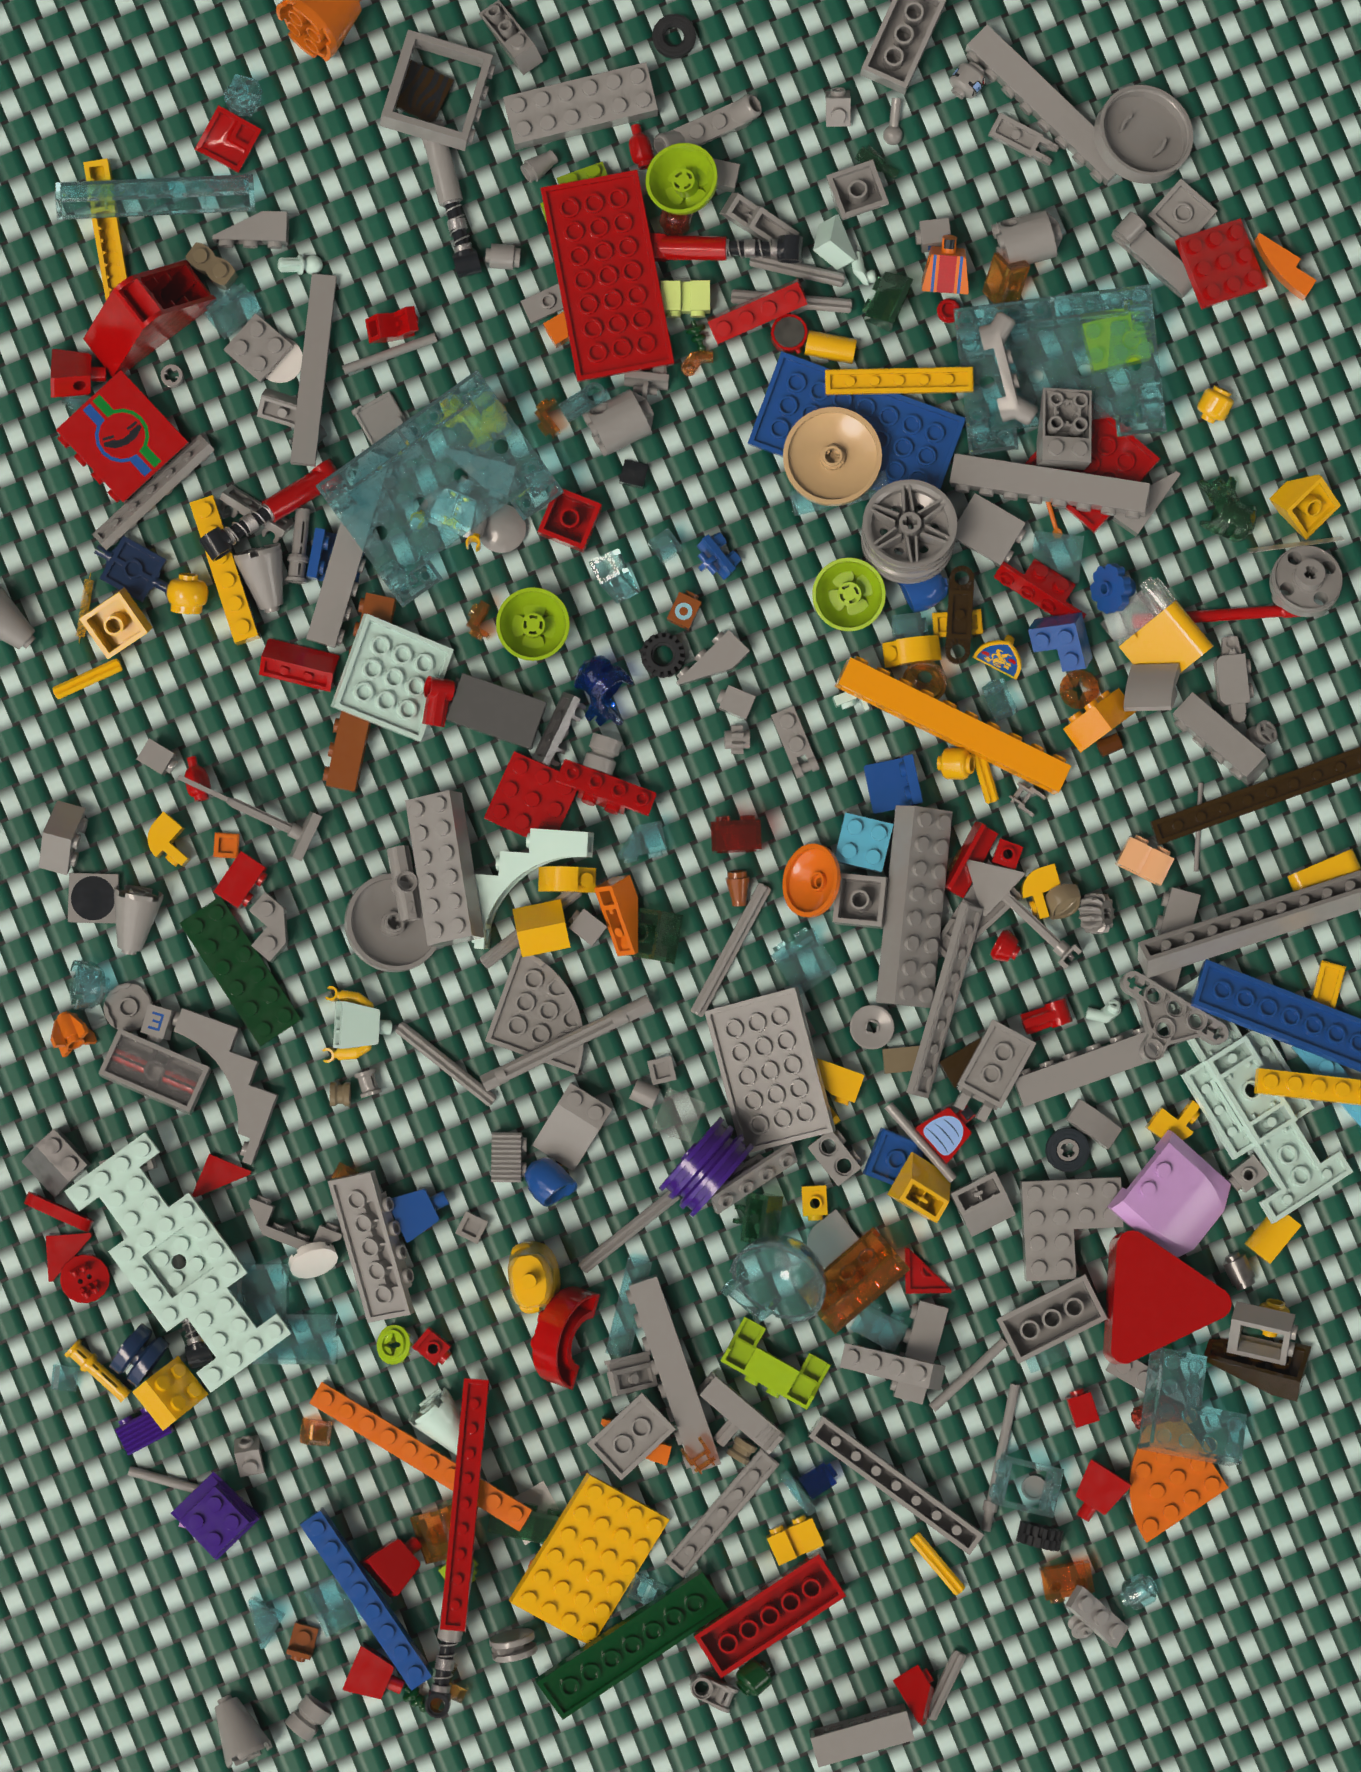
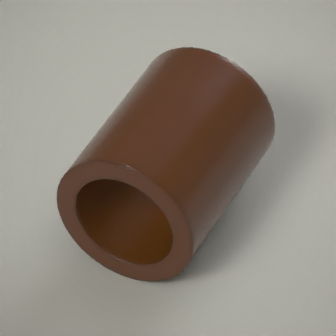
M1117 733L1096 741L1097 748L1102 757L1123 749Z

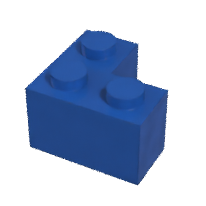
M1082 612L1038 618L1033 621L1028 629L1033 652L1057 649L1062 672L1086 669L1093 658Z

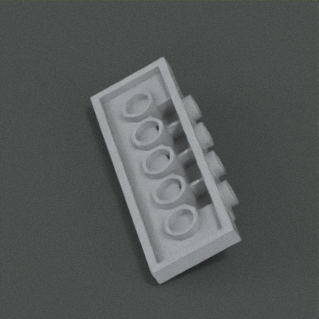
M375 1170L329 1180L330 1192L367 1322L411 1315L415 1311L408 1288L412 1286L411 1282L414 1280V1274L411 1268H407L405 1262L407 1249L404 1244H400L398 1237L401 1231L398 1221H394L391 1212L394 1209L393 1200L391 1197H387L386 1191H380Z

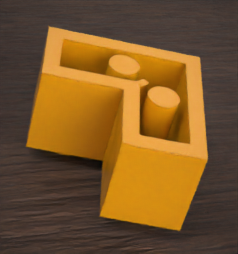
M1120 688L1112 693L1109 690L1105 691L1084 707L1085 713L1082 714L1081 711H1078L1068 719L1070 724L1063 728V730L1080 753L1137 712L1124 711L1125 695Z

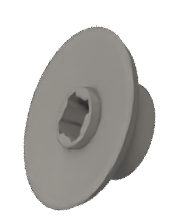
M867 1005L857 1010L852 1016L850 1033L853 1040L859 1046L866 1049H878L885 1046L891 1040L894 1033V1022L889 1012L877 1005ZM868 1022L877 1024L875 1033L866 1030Z

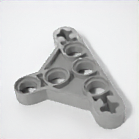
M1130 971L1121 977L1120 987L1124 993L1136 999L1146 1036L1139 1048V1054L1144 1061H1157L1163 1056L1168 1045L1200 1038L1211 1045H1219L1227 1040L1229 1032L1226 1025L1204 1011L1191 1006L1189 1002L1137 971ZM1134 977L1136 985L1142 987L1146 984L1147 986L1143 990L1137 986L1130 988V982L1127 979ZM1149 989H1155L1159 993L1157 1002H1151L1148 999L1147 993ZM1174 1001L1179 1004L1180 1012L1178 1015H1173L1169 1012L1168 1006L1170 1002ZM1192 1014L1198 1015L1201 1019V1024L1198 1028L1193 1027L1189 1022ZM1159 1023H1165L1168 1026L1169 1032L1167 1036H1161L1158 1033L1157 1026ZM1206 1026L1211 1030H1215L1218 1028V1034L1221 1035V1037L1214 1039L1213 1032H1211L1210 1030H1205L1203 1033L1202 1030ZM1148 1044L1156 1046L1158 1052L1155 1057L1147 1055L1146 1046Z

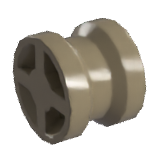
M330 1082V1106H336L337 1104L351 1106V1082H345L343 1085Z
M736 1435L733 1447L729 1448L726 1453L737 1461L748 1465L751 1453H755L757 1447Z

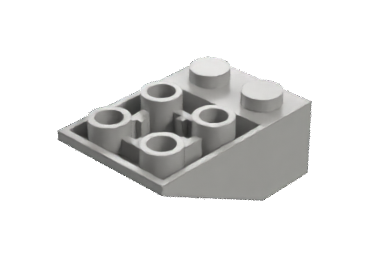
M1042 389L1036 466L1085 470L1091 463L1092 390Z

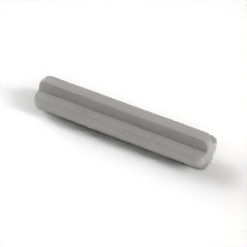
M953 1650L934 1689L928 1719L937 1720L966 1659V1655L958 1650Z

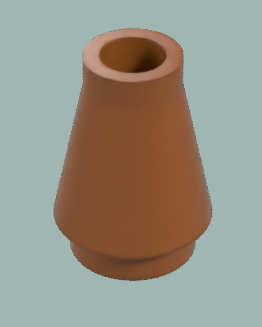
M747 870L728 871V877L725 879L732 900V906H746L750 876H747Z

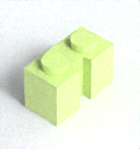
M690 280V282L661 281V296L667 318H680L681 314H691L692 318H704L705 314H710V280Z

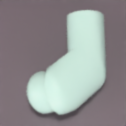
M859 251L854 252L857 260L851 263L853 273L863 285L870 286V283H876V272L874 270L867 272L864 267L862 253Z
M1111 1000L1100 1010L1088 1007L1085 1019L1109 1023L1121 1013V1004L1117 1000Z

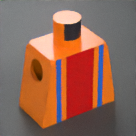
M943 235L942 246H932L930 248L922 276V291L954 294L969 293L966 250L964 248H956V236Z

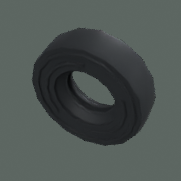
M666 15L659 19L654 26L652 33L653 44L656 50L664 57L671 59L682 58L689 54L695 45V28L691 21L682 15ZM673 27L679 28L684 34L683 41L678 45L668 44L665 40V33L668 29Z

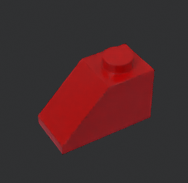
M916 1665L895 1678L893 1682L917 1722L923 1726L927 1722L934 1688L931 1684L934 1679L927 1668L923 1670L919 1665Z

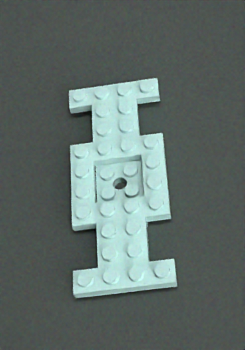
M1224 961L1218 963L1227 967ZM1199 976L1172 993L1191 1004ZM1173 1001L1169 1003L1168 1010L1171 1014L1178 1015L1180 1006L1177 1002ZM1192 1014L1189 1022L1193 1027L1198 1028L1201 1024V1019L1198 1015ZM1209 1014L1226 1025L1229 1032L1228 1038L1219 1045L1208 1044L1200 1038L1187 1040L1200 1063L1180 1076L1231 1159L1234 1160L1253 1148L1264 1168L1269 1173L1278 1190L1258 1203L1271 1224H1273L1353 1171L1341 1151L1334 1153L1322 1162L1316 1157L1296 1124L1300 1117L1314 1109L1309 1100L1256 1094L1252 1098L1246 1094L1245 1088L1247 1084L1255 1086L1257 1068L1292 1072L1271 1037L1253 1030L1242 1036L1234 1023ZM1159 1023L1157 1026V1031L1161 1030L1167 1025L1165 1023ZM1206 1026L1202 1030L1203 1033L1205 1030H1210L1211 1032H1213L1214 1039L1221 1037V1035L1218 1034V1028L1215 1030H1211Z
M144 1132L64 1192L78 1211H81L100 1197L128 1236L108 1251L166 1332L188 1318L216 1357L196 1372L211 1393L292 1334V1332L278 1313L258 1328L228 1288L248 1273L190 1192L170 1207L141 1168L142 1165L160 1153L149 1135ZM178 1254L183 1255L186 1259V1265L182 1269H178L173 1265V1258Z

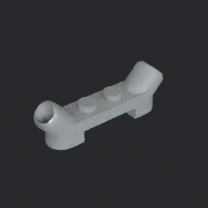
M746 94L739 100L671 131L657 134L653 141L655 151L658 154L664 148L677 143H691L701 146L732 131L737 132L751 124L752 120L760 116L762 113L761 104L756 96Z
M997 312L990 324L979 326V332L984 351L994 348L1006 396L997 398L1003 423L1015 419L1024 425H1029L1037 414L1038 408L1017 394L1016 388H1020L1017 373L1012 374L1010 364H1013L1014 360L1011 349L1006 350L1005 342L1016 322L1015 319L1007 314Z

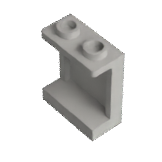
M975 493L957 522L955 542H960L994 562L997 567H1000L1003 561L1008 564L1014 554L1010 549L1014 542H1021L1026 533V530L1023 529L1026 523Z

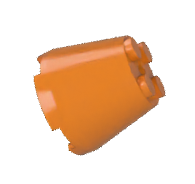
M282 0L276 7V13L279 20L282 21L284 19L290 30L288 33L289 37L304 52L313 58L317 55L323 57L326 62L336 54L362 9L360 5L361 0Z

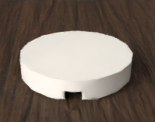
M320 1241L312 1242L297 1249V1254L289 1257L288 1265L292 1275L298 1278H313L331 1270L337 1263L338 1255L332 1244L326 1245L325 1242Z

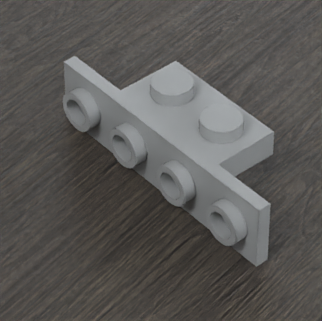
M785 1144L766 1158L758 1154L736 1168L723 1183L722 1187L710 1198L717 1214L721 1213L798 1162L792 1144Z

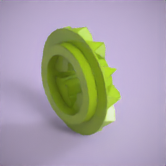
M390 1325L379 1334L377 1352L385 1363L396 1365L405 1362L404 1359L411 1355L409 1353L410 1347L413 1345L409 1338L411 1334L406 1332L405 1327ZM395 1342L401 1343L396 1349L389 1346V1344Z

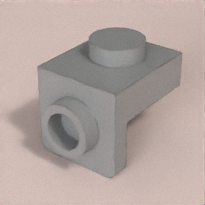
M841 87L825 91L826 127L851 126L850 91Z
M243 1436L235 1439L234 1455L240 1477L265 1473L259 1436Z

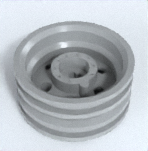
M899 480L882 487L871 497L863 515L861 546L867 562L882 577L897 583L915 584L935 577L946 567L953 554L957 533L955 509L949 498L940 489L924 481ZM917 506H922L923 509L916 514L914 509ZM891 508H897V509L899 510V512H896V511H893V510H890V509H891ZM936 525L939 529L936 530L930 526ZM886 529L888 532L882 536L880 530ZM923 546L928 548V551L926 553L919 552V550L922 549ZM896 549L902 552L903 554L897 555L895 554L894 550Z

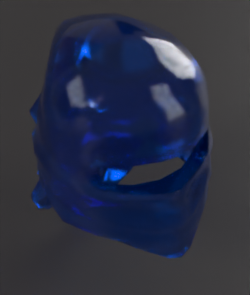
M602 655L594 656L583 662L575 677L574 687L583 689L590 697L591 704L585 714L587 721H591L597 716L595 721L599 726H602L610 719L617 725H622L624 720L619 715L617 707L611 698L623 682L633 686L634 681L631 680L630 676L621 667L611 665V661Z

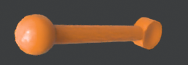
M1046 502L1054 529L1052 535L1054 538H1059L1062 536V530L1057 526L1051 502Z

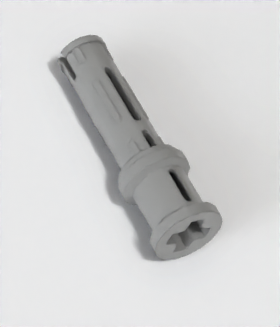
M298 508L295 510L292 552L287 557L289 570L285 581L295 584H307L305 572L309 558L306 555L311 510Z

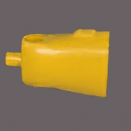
M521 1242L512 1248L508 1263V1279L512 1297L522 1312L528 1314L541 1312L560 1291L561 1277L557 1259L552 1250L540 1242Z

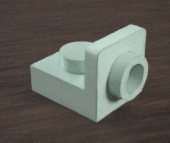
M844 692L834 696L832 699L836 708L841 706L844 710L856 705L855 700L859 698ZM859 699L863 711H869L868 705L870 704Z

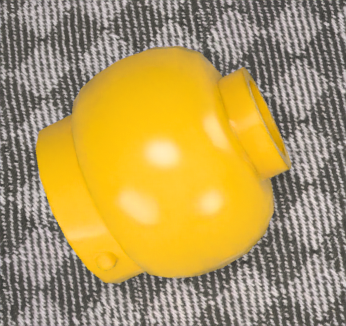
M179 573V578H174L169 582L167 586V599L171 603L170 611L181 614L202 613L203 605L208 600V587L203 580L198 579V574Z

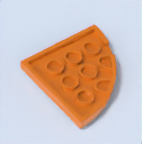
M1172 1404L1150 1424V1427L1139 1441L1130 1467L1129 1483L1132 1486L1129 1488L1131 1508L1138 1530L1146 1543L1229 1488L1174 1405Z

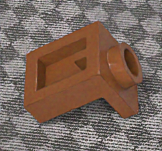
M295 1622L286 1654L291 1655L290 1659L298 1662H305V1659H311L319 1627Z

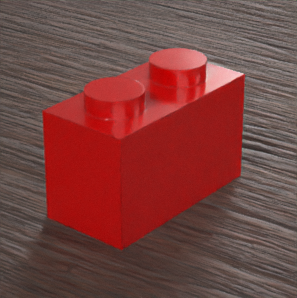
M240 851L213 892L238 909H241L242 906L247 907L254 897L252 891L256 885L260 887L266 880L268 874L265 872L268 868Z

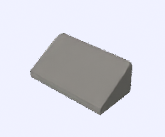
M265 389L261 395L257 417L294 428L298 398Z

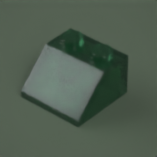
M885 272L883 278L878 276L872 288L876 293L872 300L867 299L862 312L866 313L864 320L891 332L911 289L913 279Z
M638 907V953L626 956L675 964L683 915Z

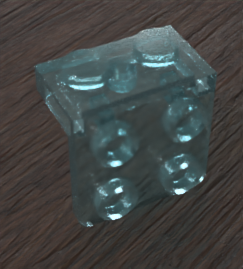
M806 927L795 933L794 937L796 939L789 944L784 940L773 948L775 953L771 955L792 988L798 987L800 995L837 971L836 964L819 940L815 930L812 928L808 931Z

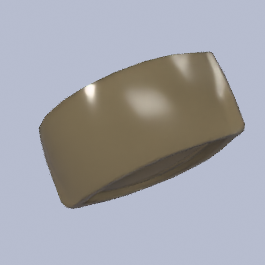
M1061 884L1048 891L1044 899L1050 919L1066 918L1078 910L1081 894L1076 884Z

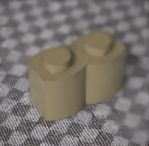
M196 242L186 255V259L196 272L208 276L211 282L220 289L229 290L238 278L236 271L228 261L216 257L213 251L202 243Z

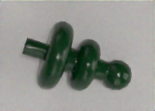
M692 320V327L686 329V333L688 335L694 334L691 341L693 343L697 342V350L699 352H705L706 345L703 344V340L706 339V334L701 333V331L705 330L706 326L705 324L697 325L696 320Z
M406 1685L403 1688L406 1691L402 1697L403 1701L410 1702L412 1707L418 1706L421 1712H426L425 1703L422 1702L424 1696L419 1694L420 1687L418 1686L411 1691Z

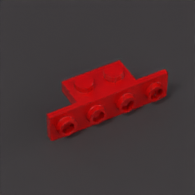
M1035 558L1025 574L1003 561L994 575V578L1001 584L1014 590L1023 598L1031 601L1043 611L1053 616L1082 612L1066 602L1076 584ZM1082 612L1083 619H1084L1085 616L1087 615V614H1085L1084 612Z
M567 759L563 761L556 779L557 783L579 790L577 798H580L583 803L590 806H595V804L602 806L605 811L615 815L618 813L624 815L627 808L649 816L656 798V792Z

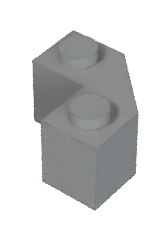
M264 892L249 911L264 923L267 928L251 946L269 962H273L289 944L287 911L270 894Z

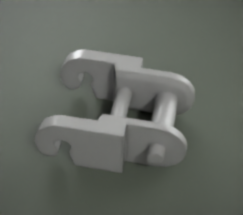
M1018 782L1019 788L1013 796L1009 795V798L1012 799L1010 802L1018 803L1017 808L1034 817L1035 814L1025 808V803L1033 793L1040 796L1043 800L1046 799V796L1033 787L1028 789L1025 787L1026 784L1024 782L1023 784ZM1025 790L1028 794L1021 802L1018 800V797Z

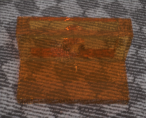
M999 252L994 253L982 292L998 309L1018 305L1030 265L1025 260L1009 264Z

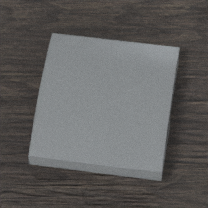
M1179 663L1132 665L1126 684L1124 711L1172 710L1177 697L1175 686L1181 672Z

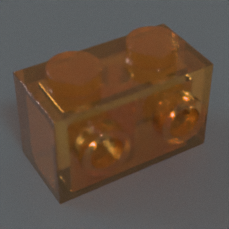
M1088 1560L1039 1568L1043 1596L1046 1601L1050 1600V1603L1064 1602L1065 1597H1070L1077 1585L1083 1586L1090 1593L1095 1592L1090 1562Z

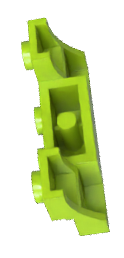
M744 1316L720 1361L746 1375L744 1380L757 1387L758 1383L767 1387L765 1392L778 1399L781 1395L807 1410L831 1365L808 1353L799 1370L757 1346L766 1328Z

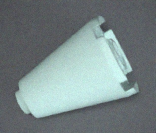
M444 1387L443 1391L438 1389L419 1404L421 1407L418 1413L413 1411L408 1420L412 1426L457 1456L461 1412L449 1391Z

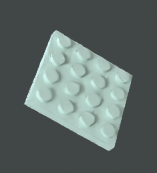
M364 614L331 707L421 742L427 726L422 724L426 697L424 696L425 681L428 676L444 678L454 649L372 615Z

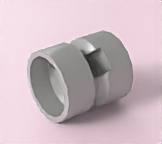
M593 733L589 745L592 751L586 753L582 765L612 776L616 766L614 757L619 756L623 743L613 738Z
M306 1694L298 1704L299 1711H293L285 1720V1723L299 1737L310 1742L318 1731L317 1725H323L332 1713L317 1698Z

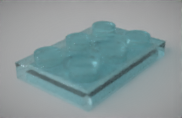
M368 1573V1575L370 1576L374 1584L377 1586V1588L379 1589L389 1605L392 1604V1598L385 1593V1591L379 1586V1584L374 1580V1578ZM335 1576L304 1592L326 1637L363 1619Z

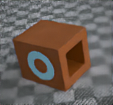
M687 590L685 594L679 592L668 614L667 621L689 631L702 605V602L698 601L699 596Z

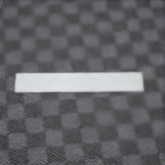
M1340 536L1249 548L1247 550L1249 553L1302 545L1344 541L1345 539Z

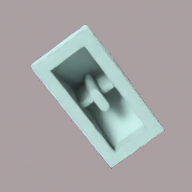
M839 214L818 225L813 248L814 252L837 270L857 260Z

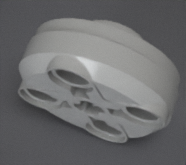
M1302 545L1287 550L1277 559L1270 573L1269 585L1272 600L1277 606L1296 616L1320 617L1337 601L1342 589L1343 578L1340 566L1332 555L1321 548ZM1288 559L1295 560L1297 565L1291 564ZM1325 569H1328L1331 574H1326ZM1280 590H1286L1290 595H1284ZM1314 599L1321 600L1324 605H1318Z

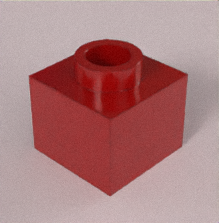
M1000 838L991 863L1015 870L1023 847ZM1005 850L1012 852L1010 859H1006L1003 856Z

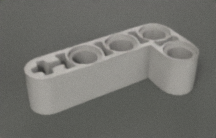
M1129 212L1113 230L1112 238L1173 293L1183 298L1192 288L1183 262L1145 229L1147 226L1138 215Z

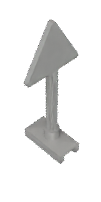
M181 775L177 778L188 785L225 801L236 810L286 832L287 836L296 840L289 856L299 861H302L322 816L310 811L303 826L294 822L290 824L241 800L224 796Z
M967 860L966 863L980 908H983L982 915L984 917L1000 901H1004L1054 948L1053 951L1061 957L1058 963L1064 969L1070 966L1065 959L1068 957L1072 961L1075 958L1071 954L1073 950L1078 955L1083 952L1076 944L1071 947L1064 940H1059L1010 894V890L1024 877V872Z

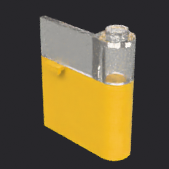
M1150 576L1139 585L1142 590L1129 600V604L1125 606L1123 611L1111 614L1100 624L1133 665L1179 663L1182 672L1211 649L1213 645L1158 577L1153 580Z

